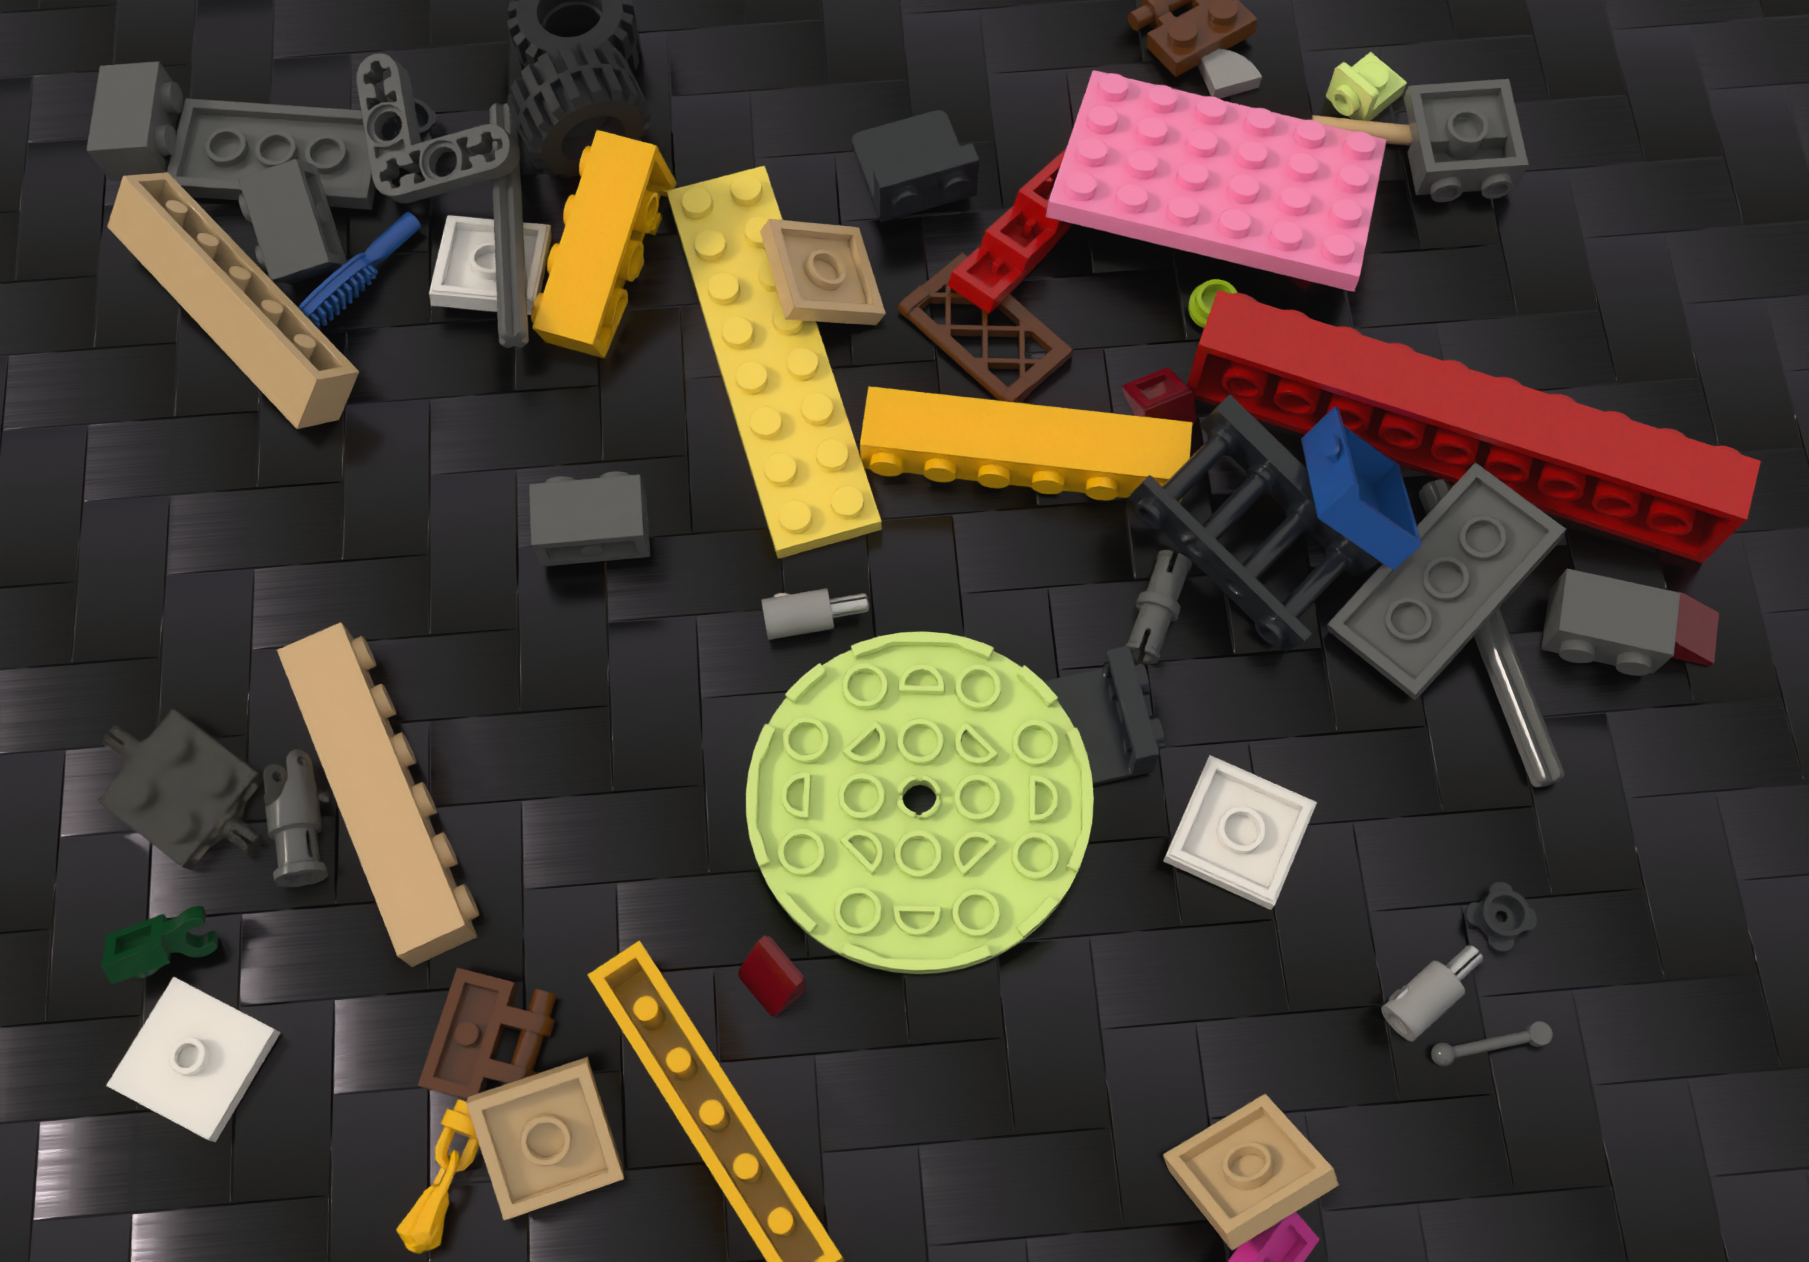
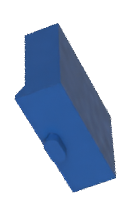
M1334 406L1301 439L1318 519L1394 570L1422 545L1400 466L1343 425L1340 409Z

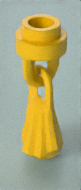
M460 1099L457 1100L453 1110H446L441 1121L444 1128L435 1146V1160L441 1168L434 1183L424 1191L396 1229L406 1248L414 1253L421 1254L441 1244L445 1214L449 1205V1193L447 1191L455 1172L464 1171L473 1162L480 1146L466 1102ZM455 1132L469 1137L460 1158L459 1151L452 1150L448 1154V1149Z

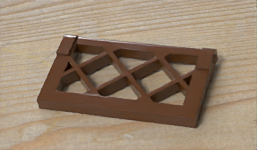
M962 252L922 286L920 285L904 298L897 310L997 400L1021 403L1037 386L1072 357L1073 349L1010 294L997 308L1017 326H988L987 312L982 310V326L951 325V304L975 305L960 294L951 293V288L947 286L952 271L967 258ZM929 304H945V325L937 324L922 310ZM951 336L982 337V358L972 356ZM988 337H1018L1019 359L988 358ZM1025 338H1032L1048 353L1041 359H1025ZM988 369L1019 370V378L1007 387Z

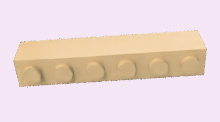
M168 172L123 176L107 227L296 429L339 420L359 374V371Z
M342 622L278 649V655L397 956L411 967H414L476 938L477 934L471 919L479 916L477 906L466 884L456 886L449 868L458 864L457 858L445 833L442 832L436 835L433 830L429 816L437 813L436 807L425 784L420 782L415 785L408 767L416 764L415 756L405 735L402 732L394 735L388 718L396 715V711L384 685L374 686L368 670L376 667V662L364 637L360 636L354 639Z

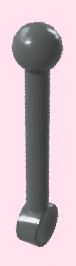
M1537 1021L1530 1024L1526 1031L1451 1046L1448 1043H1438L1432 1048L1431 1057L1439 1066H1449L1458 1057L1519 1044L1530 1043L1535 1047H1541L1552 1040L1553 1034L1547 1023Z

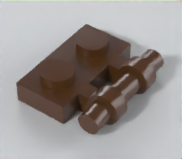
M1142 0L1141 7L1128 13V21L1133 30L1138 31L1147 25L1154 29L1147 35V48L1175 77L1201 64V58L1215 50H1226L1256 34L1258 20L1239 0ZM1184 5L1189 9V11L1178 17L1171 13Z
M457 968L418 1086L423 1089L467 1100L470 1096L485 1092L488 1080L506 1085L538 1074L533 1070L543 1038L550 1039L555 1020L550 1018L557 995L534 989L527 1011L514 1008L512 1005L518 989L514 982ZM505 1027L521 1031L511 1064L495 1060Z

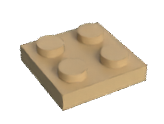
M768 219L760 233L785 320L877 325L886 313L859 227Z
M588 1057L468 1097L466 1105L504 1220L624 1179V1170Z
M1266 1094L1163 1154L1169 1172L1231 1250H1234L1339 1186L1334 1168Z

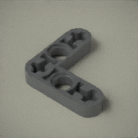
M383 53L372 54L360 64L356 82L372 179L375 187L385 196L399 203H411L504 177L517 167L520 160L518 141L503 128L494 124H485L421 142L408 71L396 60ZM387 71L391 74V77L384 80V92L376 86V83L383 80V72ZM387 97H389L394 102H388ZM399 116L402 121L399 135L391 141H384L381 135L383 124L387 119ZM496 141L502 145V148L495 151V160L491 161L482 154L492 151V142ZM467 149L474 152L476 156L471 157ZM446 152H455L457 156L455 170L446 177H439L436 172V163L439 157ZM399 168L412 173L400 178L401 186L397 187L392 183L393 179L399 177ZM422 172L425 179L417 175L416 173Z

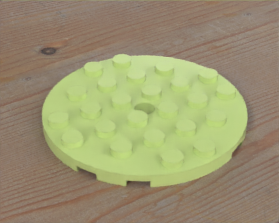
M903 632L878 636L852 645L851 650L838 655L823 665L817 664L785 694V700L776 710L769 724L764 725L753 752L746 788V818L755 858L767 885L783 909L807 934L835 953L871 968L908 974L942 973L967 968L1006 952L1041 926L1058 907L1069 891L1080 869L1088 845L1093 819L1094 796L1092 774L1087 752L1077 727L1074 728L1070 718L1057 701L1058 697L1029 668L1025 665L1021 667L1007 657L994 652V647L966 637L936 632ZM917 785L927 786L936 795L933 807L923 812L922 815H917L915 812L910 811L903 803L906 791Z

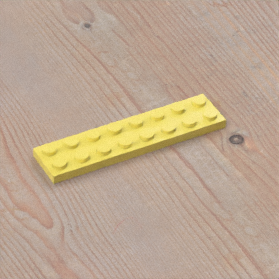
M765 166L668 190L669 205L777 558L780 559L882 530L881 518L816 321L785 320L760 233L768 219L782 220Z

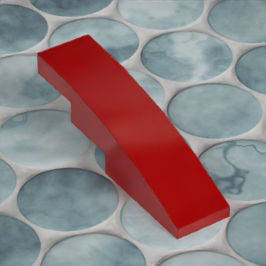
M1066 149L1018 191L1014 205L985 231L981 245L951 273L947 286L988 314L1025 279L1073 224L1046 217L1049 198Z

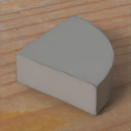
M1217 49L1201 58V64L1198 65L1211 97L1220 99L1259 88L1262 76L1257 68L1245 57L1229 50Z

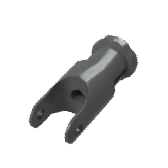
M294 749L286 757L287 771L281 765L270 764L265 768L263 774L268 836L275 840L278 868L273 872L274 882L280 887H300L315 884L328 877L325 863L320 862L317 834L322 831V822L312 761L306 752ZM297 758L303 761V766L297 762ZM272 774H276L278 776L279 782H276L273 779Z

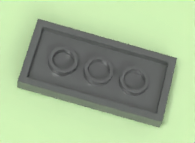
M185 99L176 135L174 155L170 158L167 172L191 197L239 200V196L243 194L238 181L239 177L294 159L313 164L317 167L329 207L372 210L376 192L372 179L361 110ZM381 129L382 138L384 141H386V138L383 136Z
M1476 462L1418 524L1417 529L1422 545L1394 570L1382 564L1327 624L1328 631L1414 700L1424 692L1560 542L1566 532V528Z

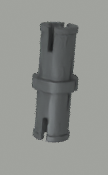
M1162 550L1157 555V562L1147 591L1139 594L1136 603L1139 614L1129 641L1125 645H1129L1133 659L1138 661L1143 644L1147 641L1144 649L1146 654L1143 663L1155 664L1159 661L1160 651L1169 624L1177 620L1181 610V606L1177 601L1188 571L1192 567V561L1185 555L1178 553L1173 571L1169 573L1172 566L1170 561L1173 555L1171 550Z

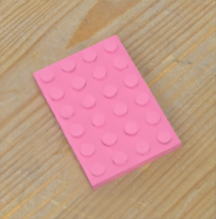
M1093 70L1049 198L1046 217L1354 292L1360 277L1387 139L1371 136L1365 132H1354L1324 125L1314 120H1303L1277 114L1263 108H1252L1226 102L1216 97H1205L1172 89L1166 85H1154L1125 78L1119 74H1108Z

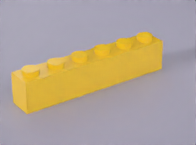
M868 386L860 441V455L864 468L871 469L874 473L883 476H897L901 473L924 475L926 478L936 482L964 479L978 481L981 485L989 488H1004L1008 485L1032 487L1033 490L1043 494H1058L1062 491L1086 493L1087 496L1096 500H1112L1116 497L1128 498L1149 475L1163 486L1190 459L1192 422Z
M640 940L589 973L588 977L766 1261H845Z

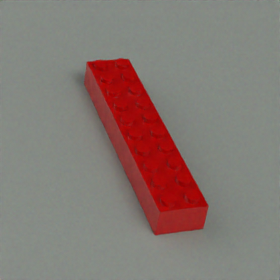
M1218 290L1187 382V386L1193 391V397L1196 400L1219 406L1230 394L1255 419L1304 435L1334 406H1337L1340 409L1343 425L1400 466L1457 483L1476 462L1543 512L1700 563L1709 558L1747 520L1761 462L1760 460L1741 455L1739 451L1731 447L1712 446L1685 437L1684 434L1677 430L1668 428L1658 429L1633 421L1620 412H1604L1576 403L1574 399L1566 395L1547 394L1522 386L1521 383L1512 378L1493 377L1468 369L1466 365L1458 361L1439 360L1417 353L1404 344L1385 343L1363 336L1360 332L1350 327L1328 325L1309 319L1307 315L1296 310H1281L1259 303L1248 295L1241 293L1230 294Z

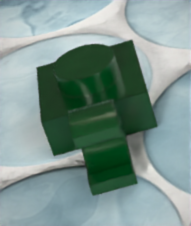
M203 906L188 908L171 920H167L163 913L107 934L101 967L111 985L129 978L140 979L154 974L163 965L171 962V953L178 952L189 957H204L214 952L218 946V934L216 931H211L201 936L193 935L189 932V930L205 924L206 912Z

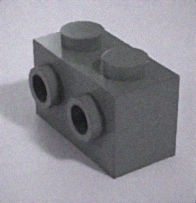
M159 61L100 66L86 151L110 181L122 180L123 176L166 173L168 170L170 158L174 155L178 113H181L183 110L184 100L180 86L172 81Z
M294 159L238 178L243 193L239 196L240 208L248 223L253 225L259 243L255 248L256 258L263 272L272 281L294 284L338 270L347 262L315 165Z
M614 471L605 473L600 478L582 480L558 476L549 478L545 483L529 484L531 546L541 567L650 557L647 496L640 474L630 475L625 472Z
M1567 568L1549 589L1541 650L1559 653L1562 659L1573 663L1596 661L1614 665L1619 672L1628 675L1642 676L1649 673L1654 674L1674 655L1680 593Z

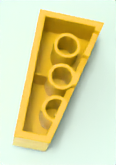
M597 130L592 146H586L581 155L579 164L581 180L576 195H570L565 204L563 222L566 226L560 244H554L549 253L547 271L550 275L544 293L540 292L534 300L531 320L534 323L532 328L545 342L605 359L628 303L627 290L623 289L626 280L632 282L635 278H638L644 264L642 240L645 233L656 235L662 220L661 213H658L659 199L661 195L668 197L667 191L674 189L677 183L656 145Z

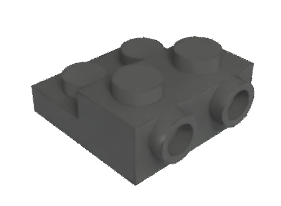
M1509 79L1408 86L1404 96L1412 136L1408 157L1416 195L1431 194L1432 199L1436 202H1448L1458 198L1462 192L1481 191L1483 197L1495 199L1503 197L1510 193L1513 188H1517L1529 164Z

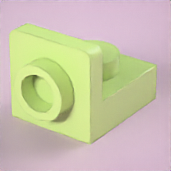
M1370 52L1352 67L1343 62L1335 68L1326 98L1332 102L1335 109L1342 115L1354 120L1371 121L1403 94L1407 82Z

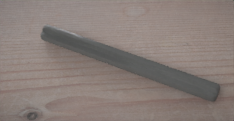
M496 102L489 109L490 124L503 128L519 144V133L509 113L510 108L508 104L502 105ZM496 141L492 142L491 161L495 160V151L502 148V145ZM519 160L517 167L510 174L492 180L498 334L500 344L508 349L513 346L522 348L529 341Z
M1440 479L1422 486V489L1419 491V498L1426 515L1450 491L1451 485L1447 480ZM1499 608L1474 635V638L1531 784L1534 787L1549 786L1559 782L1564 777L1565 772Z

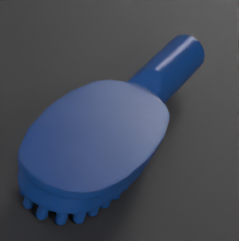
M406 212L375 239L365 253L357 254L318 286L298 308L319 330L321 329L320 323L326 326V318L332 321L334 319L333 313L339 315L340 307L343 310L346 309V301L351 304L353 302L352 296L358 298L359 290L365 291L364 283L367 285L372 284L370 280L375 279L378 274L374 266L388 258L421 228L420 222L410 212Z

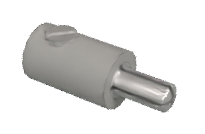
M827 588L791 595L779 593L774 595L773 598L761 599L768 640L834 629L833 618L869 611V601L865 593L829 599Z
M1468 945L1446 966L1433 960L1407 985L1403 986L1401 990L1395 991L1390 996L1389 1001L1381 1008L1385 1019L1394 1030L1405 1039L1413 1042L1465 994V989L1460 981L1483 961L1482 954L1478 953L1479 950L1472 945Z

